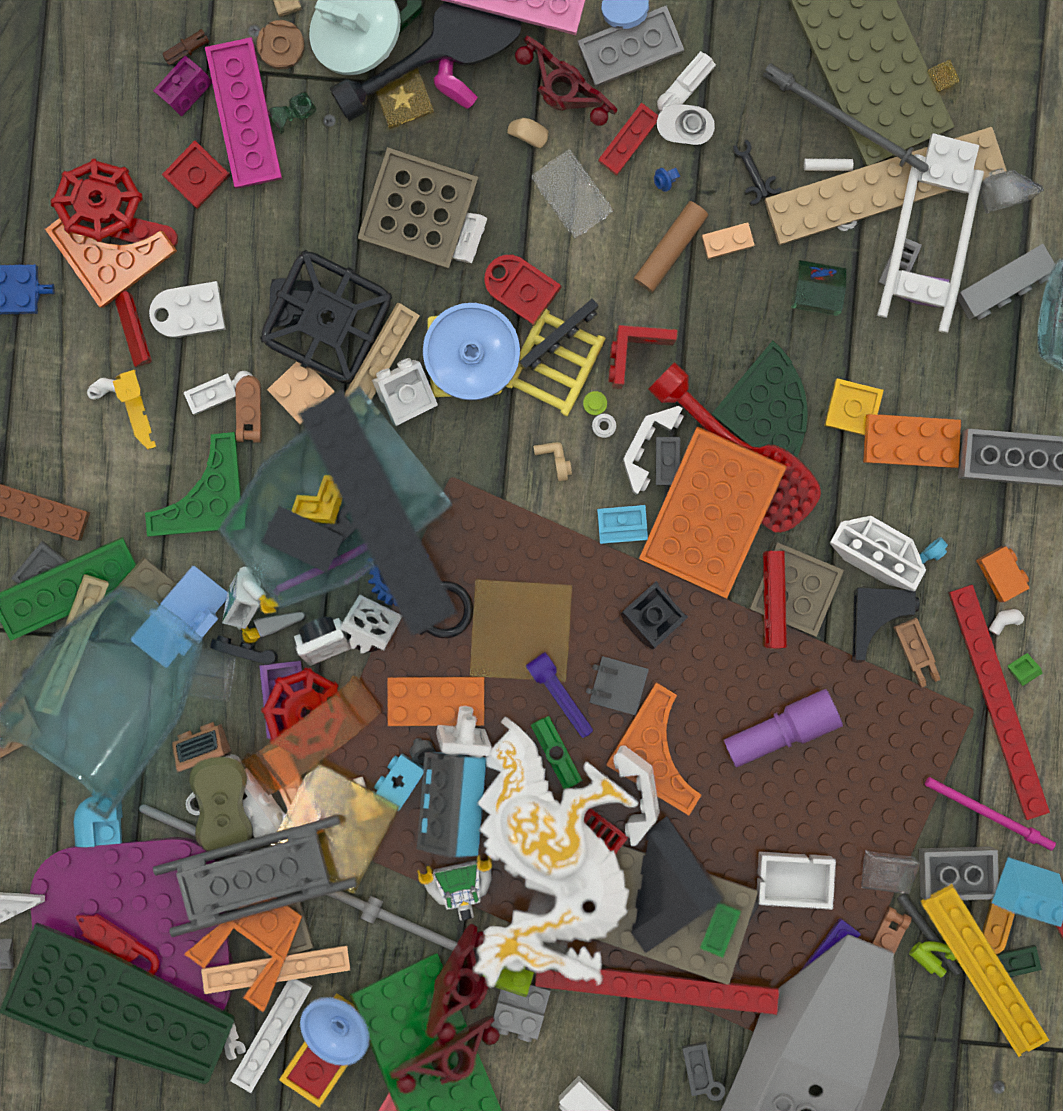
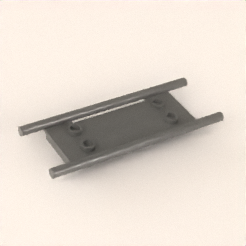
M332 816L154 866L153 872L155 876L177 870L178 873L176 875L189 921H191L171 927V937L357 887L356 877L334 883L330 882L317 835L319 830L340 825L339 816ZM288 839V842L206 864V862ZM302 890V892L294 893V894H291V895L283 896V897H280V898H276V899H273V900L265 901V902H262V903L254 904V905H251V906H247V907H244V908H240V909H236V910H233V911H229V912L220 914V912H223V911L231 910V909L238 908V907H241V906L249 905V904H252V903L260 902V901H263V900H267V899H270V898H274V897H278V896H281V895H285V894H289V893H292V892H296V891Z

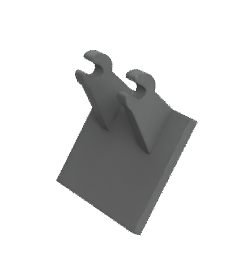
M602 656L600 665L593 664L592 669L598 670L593 689H586V693L591 694L589 703L636 715L649 669Z

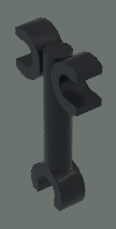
M745 140L744 146L746 151L740 152L735 145L733 146V153L736 157L742 158L755 187H748L744 192L745 195L751 192L755 193L756 199L750 202V206H755L762 198L768 195L775 196L782 189L781 187L775 190L770 188V183L776 180L775 176L769 177L764 183L750 155L751 143Z

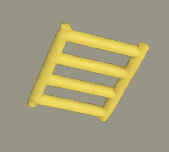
M546 309L535 326L532 327L520 351L519 361L532 350L534 344L539 345L545 339L539 336L545 323L558 328L565 321L550 315V311ZM580 329L574 337L592 345L586 358L562 346L554 352V354L582 367L576 380L542 363L534 369L571 388L565 401L518 379L522 371V367L519 364L513 378L505 387L511 389L515 387L560 409V413L568 416L606 338L600 335L596 337Z

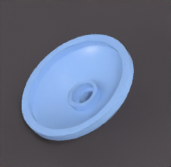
M320 998L311 1002L303 1011L300 1022L301 1032L305 1042L317 1056L332 1064L349 1065L357 1062L365 1054L369 1045L368 1029L362 1017L350 1005L334 998Z

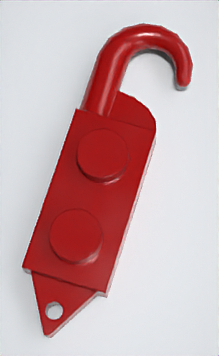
M98 913L95 915H77L75 917L83 931L82 936L92 943L128 962L133 961L140 954L151 962L149 973L154 975L158 971V956L154 951L138 942V939Z

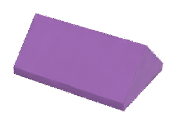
M301 661L264 664L260 666L264 706L275 685V680L278 677L283 678L302 671ZM303 681L289 686L293 691L303 688ZM283 692L281 693L275 708H281V702L287 696ZM303 707L301 717H304L306 720V709ZM274 714L278 729L281 731L284 728L280 714ZM266 724L267 738H271Z

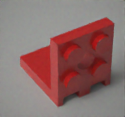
M619 325L616 341H612L610 358L615 359L614 365H610L608 382L613 383L612 389H622L624 385L627 342L673 346L677 340V330Z

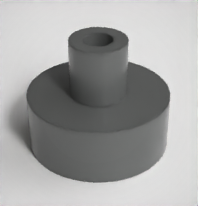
M416 738L413 741L414 745L410 748V755L415 763H424L425 752H436L432 742L422 740V738Z

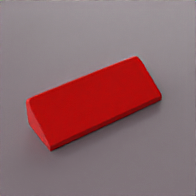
M124 291L115 298V303L135 367L149 364L152 360L133 295Z

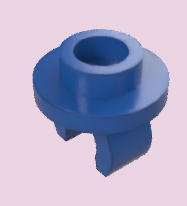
M664 168L657 169L654 176L656 187L664 192L669 191L671 183L680 177L677 168L671 169L668 172Z

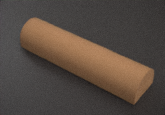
M689 201L633 280L653 293L704 223L708 213L696 203Z

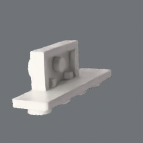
M250 766L245 769L247 784L244 792L248 797L243 800V808L251 822L253 836L257 838L293 828L294 826L276 803L271 793L263 785L258 775ZM288 839L283 840V841H280V842H281V843L288 842Z

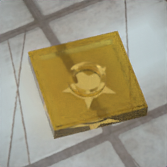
M418 68L376 92L389 129L434 113Z

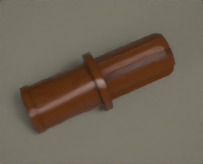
M200 29L184 40L181 38V42L163 52L162 55L167 64L172 65L184 56H192L193 51L206 43L208 44L209 40L204 35V31Z

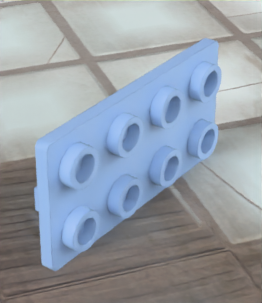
M192 566L131 637L132 641L166 667H170L181 653L187 656L218 620L215 613L226 601L227 591L196 566Z

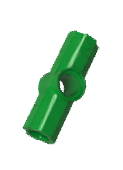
M548 715L531 724L530 726L563 789L570 788L582 781L550 716ZM554 746L561 747L563 749L562 757L558 759L552 758L549 754L550 749Z

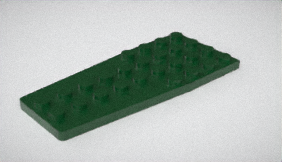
M38 922L34 925L0 1008V1014L66 1041L201 1084L209 1082L235 1022V1017L232 1014L102 948Z

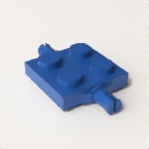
M0 265V314H37L40 294L55 293L54 284L40 285L38 267L36 265Z

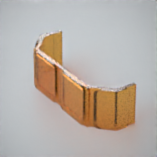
M353 674L350 677V681L331 698L260 751L252 755L248 752L241 762L268 795L273 794L292 783L327 755L363 730L381 712V708L360 680Z

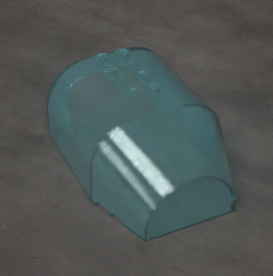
M359 386L347 396V399L416 533L419 534L452 508L454 504ZM306 429L260 465L256 475L245 488V492L237 504L235 503L218 529L279 608L358 582L377 567L358 529L340 545L337 551L338 556L334 557L327 573L262 542L269 527L268 522L272 521L278 506L291 511L297 495L317 496L324 475H330ZM343 500L341 502L339 511L345 506ZM349 513L346 517L351 522H353V519ZM317 523V524H319V525H321V526L324 527L327 523Z
M119 586L59 629L51 637L0 708V748L3 749L10 742H17L41 754L77 779L89 790L92 799L86 807L107 821L184 714L203 648V639L187 623L152 598L131 587Z

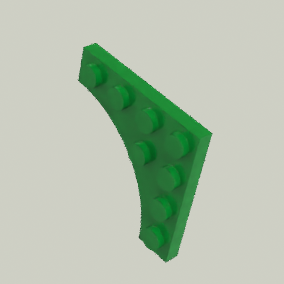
M235 432L210 434V454L203 476L188 495L177 503L160 510L145 513L147 537L244 528Z

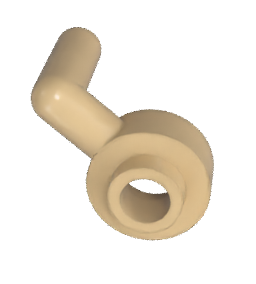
M555 442L533 446L535 455L554 452L558 482L568 480L567 475H572L570 460L565 461L561 443Z

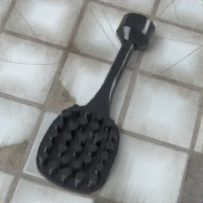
M445 1L434 14L431 36L414 52L361 84L357 81L344 79L329 89L348 122H351L366 113L368 97L423 65L441 59L451 60L458 65H474L499 54L517 40L521 33V21Z

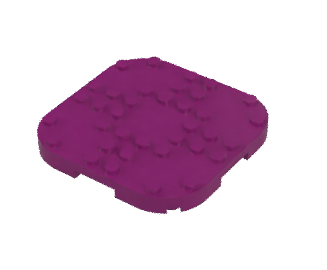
M170 837L122 842L121 844L97 845L95 847H75L74 845L51 855L38 868L32 880L30 894L45 895V901L31 908L32 930L38 922L97 946L82 936L83 931L75 917L77 915H95L98 913L155 952L159 959V968L154 974L155 976L222 1010L225 1009L230 1000L232 990L205 994L201 971L203 968L185 955L188 950L218 925L171 937V927L191 922L188 919L176 875L178 872L175 870L155 876L153 872L154 866L207 852L200 847L196 840L185 837ZM219 859L208 861L206 864L217 862ZM229 936L206 968L232 964ZM140 954L130 962L146 971H149L151 968V962Z

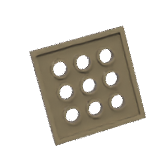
M387 147L358 240L449 269L479 178ZM405 172L410 176L407 184L401 185L396 181L399 173ZM422 180H429L433 186L430 191L422 192L419 189V183ZM444 188H453L455 196L449 200L444 199L441 195ZM399 195L402 198V204L399 207L390 206L389 198L391 196ZM420 202L424 204L425 211L420 215L414 214L411 211L414 203ZM438 210L446 211L448 214L447 220L437 222L434 219L435 212ZM392 218L395 221L394 227L391 230L383 229L381 227L383 219ZM408 225H414L418 232L416 236L409 238L405 236L404 229ZM432 232L438 233L441 237L440 242L436 245H430L427 242V236Z

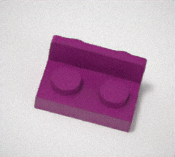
M184 56L153 91L180 116H183L212 84V80L198 65Z

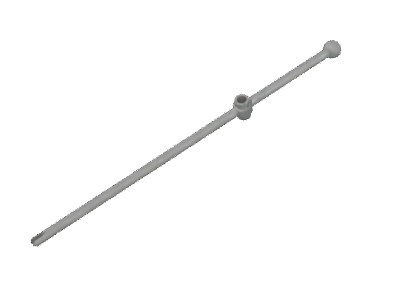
M143 804L139 807L141 813L195 836L196 826ZM247 850L240 853H236L235 855L239 856L253 851ZM343 891L328 894V896L363 911L361 919L374 924L377 917L452 951L458 943L381 908L383 901L373 896H370L368 902ZM475 949L474 955L476 963L478 964L481 960V956L477 952V949Z

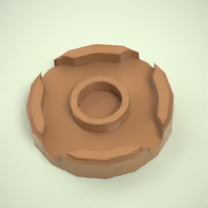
M275 20L270 22L265 28L263 27L259 32L257 50L261 59L268 66L276 69H288L296 65L302 58L305 50L304 38L300 30L293 23L285 20Z

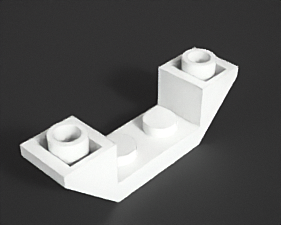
M680 406L646 416L622 460L634 494L637 495L640 490L644 492L651 480L647 478L648 471L632 464L634 460L639 461L645 450L641 448L642 443L645 439L649 441L656 428L652 426L653 423L668 431H671L673 427L678 428L684 417L680 414L682 410Z
M624 745L620 746L617 753L614 754L615 769H619L620 777L639 775L637 776V788L642 790L643 799L640 800L641 812L645 814L631 815L628 823L625 824L626 837L630 838L631 846H636L655 823L660 810L653 766Z

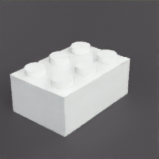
M759 852L758 875L761 878H757L758 893L756 901L759 905L833 909L836 860L832 856L809 855L808 858L805 854Z

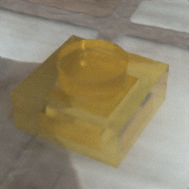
M947 60L927 70L937 92H941L960 82L951 60Z

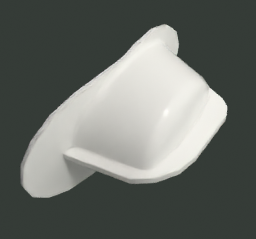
M669 105L659 113L657 119V129L660 135L668 141L693 145L705 143L712 137L715 129L712 115L706 109L698 106Z

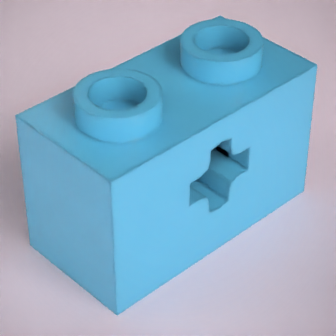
M403 753L399 758L397 756L393 757L387 767L391 771L386 778L381 776L374 786L378 790L374 796L398 812L422 777L424 769L422 765L415 763L413 759ZM401 775L403 776L402 782L405 784H399L397 787L394 785L395 780L393 776L397 778Z

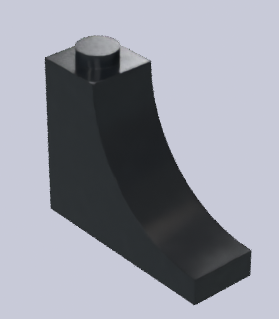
M857 588L854 590L852 662L862 663L866 660L868 645L873 635L882 625L899 618H911L915 615V612H918L919 597H916V591Z

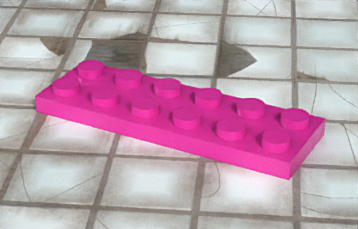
M252 37L205 47L234 187L239 189L281 180V169Z

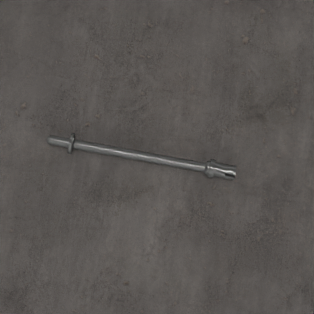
M772 63L765 69L767 72L763 73V77L780 86V90L783 92L791 90L901 159L899 166L903 167L905 163H908L921 172L928 171V164L912 155L913 147H910L907 151L795 82L792 73L787 74Z

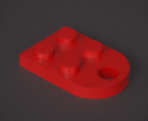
M503 255L496 258L489 264L485 272V286L489 294L533 326H535L562 288L559 283L515 255ZM497 267H503L506 270L505 275L500 279L493 277V271Z

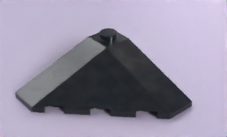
M668 816L651 827L646 835L648 845L646 855H643L641 867L643 877L641 889H638L635 906L637 916L636 922L632 925L631 932L645 953L697 919L725 897Z

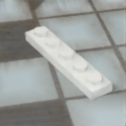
M301 979L287 981L230 1080L231 1082L250 1093L253 1091L310 992L312 985Z

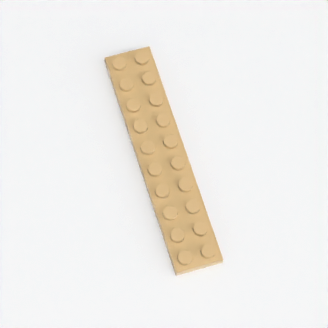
M992 127L954 138L979 145L974 170L984 171L982 181L1007 172ZM928 147L913 151L912 155L918 154L925 157ZM894 157L765 198L764 201L778 244L783 245L839 227L843 224H849L853 221L902 207L911 165L905 163L901 167L899 166L901 159ZM918 181L913 203L952 190Z

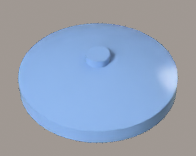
M463 303L445 310L432 322L424 339L423 358L428 374L442 391L462 400H481L500 392L511 381L519 364L520 346L514 327L502 313L484 304Z

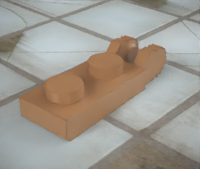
M915 617L894 626L893 628L911 670L914 671L920 687L927 686L926 679L920 669L928 666L930 676L934 682L939 681L940 676L934 664L936 661L918 619Z

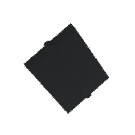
M278 506L272 521L268 522L269 527L262 542L327 573L334 557L338 556L337 551L344 536Z

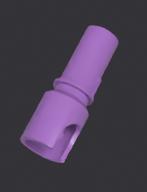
M824 689L787 705L784 713L780 715L774 713L773 718L723 740L737 768L784 746L790 748L793 742L797 741L802 744L843 727V724L827 689Z

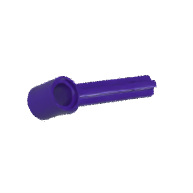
M543 652L525 666L535 681L539 684L544 683L582 738L590 735L593 728L555 675L557 668L547 653Z

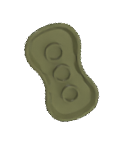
M213 757L198 762L192 768L189 777L190 787L197 798L200 810L195 830L198 844L205 851H211L250 840L253 833L252 825L243 808V794L247 784V774L244 767L239 761L229 757Z

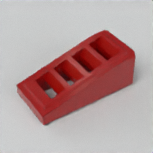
M589 808L584 815V823L586 824L590 817L594 816L595 820L589 826L592 831L599 822L603 823L596 833L598 839L607 828L611 829L603 842L610 852L614 851L616 855L628 837H626L625 832L592 808ZM615 834L619 835L612 847L608 845Z

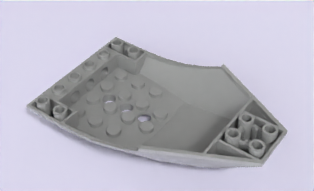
M848 934L779 988L777 1015L760 1013L749 1046L721 1111H801L804 1108H809L812 1111H880L900 1055L894 953ZM814 1084L820 1085L823 1088V1092L819 1096H812L808 1092L809 1087Z

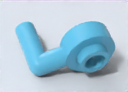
M942 537L933 541L920 554L922 564L933 558L937 561L947 553L945 548L948 544Z

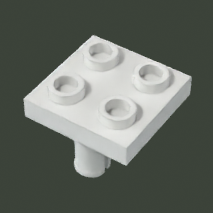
M459 707L456 726H437L436 734L441 752L450 756H457L459 754H469V756L475 758L490 756L491 744L486 730L475 728L476 717L473 716L472 707Z

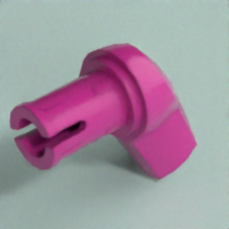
M448 59L439 60V71L434 77L435 87L466 109L470 108L476 101L477 96L462 81L453 76V61Z

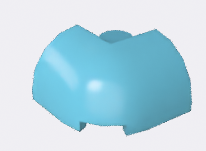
M121 793L92 796L79 804L75 811L73 822L75 847H95L97 845L122 843L121 818L123 816Z

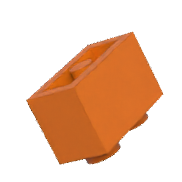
M1001 546L976 560L998 602H1006L1030 589L1027 584L1029 582L1028 576L1024 570H1019L1016 564L1017 557L1011 548L1008 549L1007 546Z

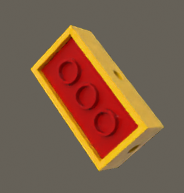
M336 993L333 997L334 999H338L340 1001L347 1003L355 1009L354 1005L351 1002L346 1000L338 993ZM304 1040L279 1080L320 1107L348 1065H336L323 1060L309 1048Z

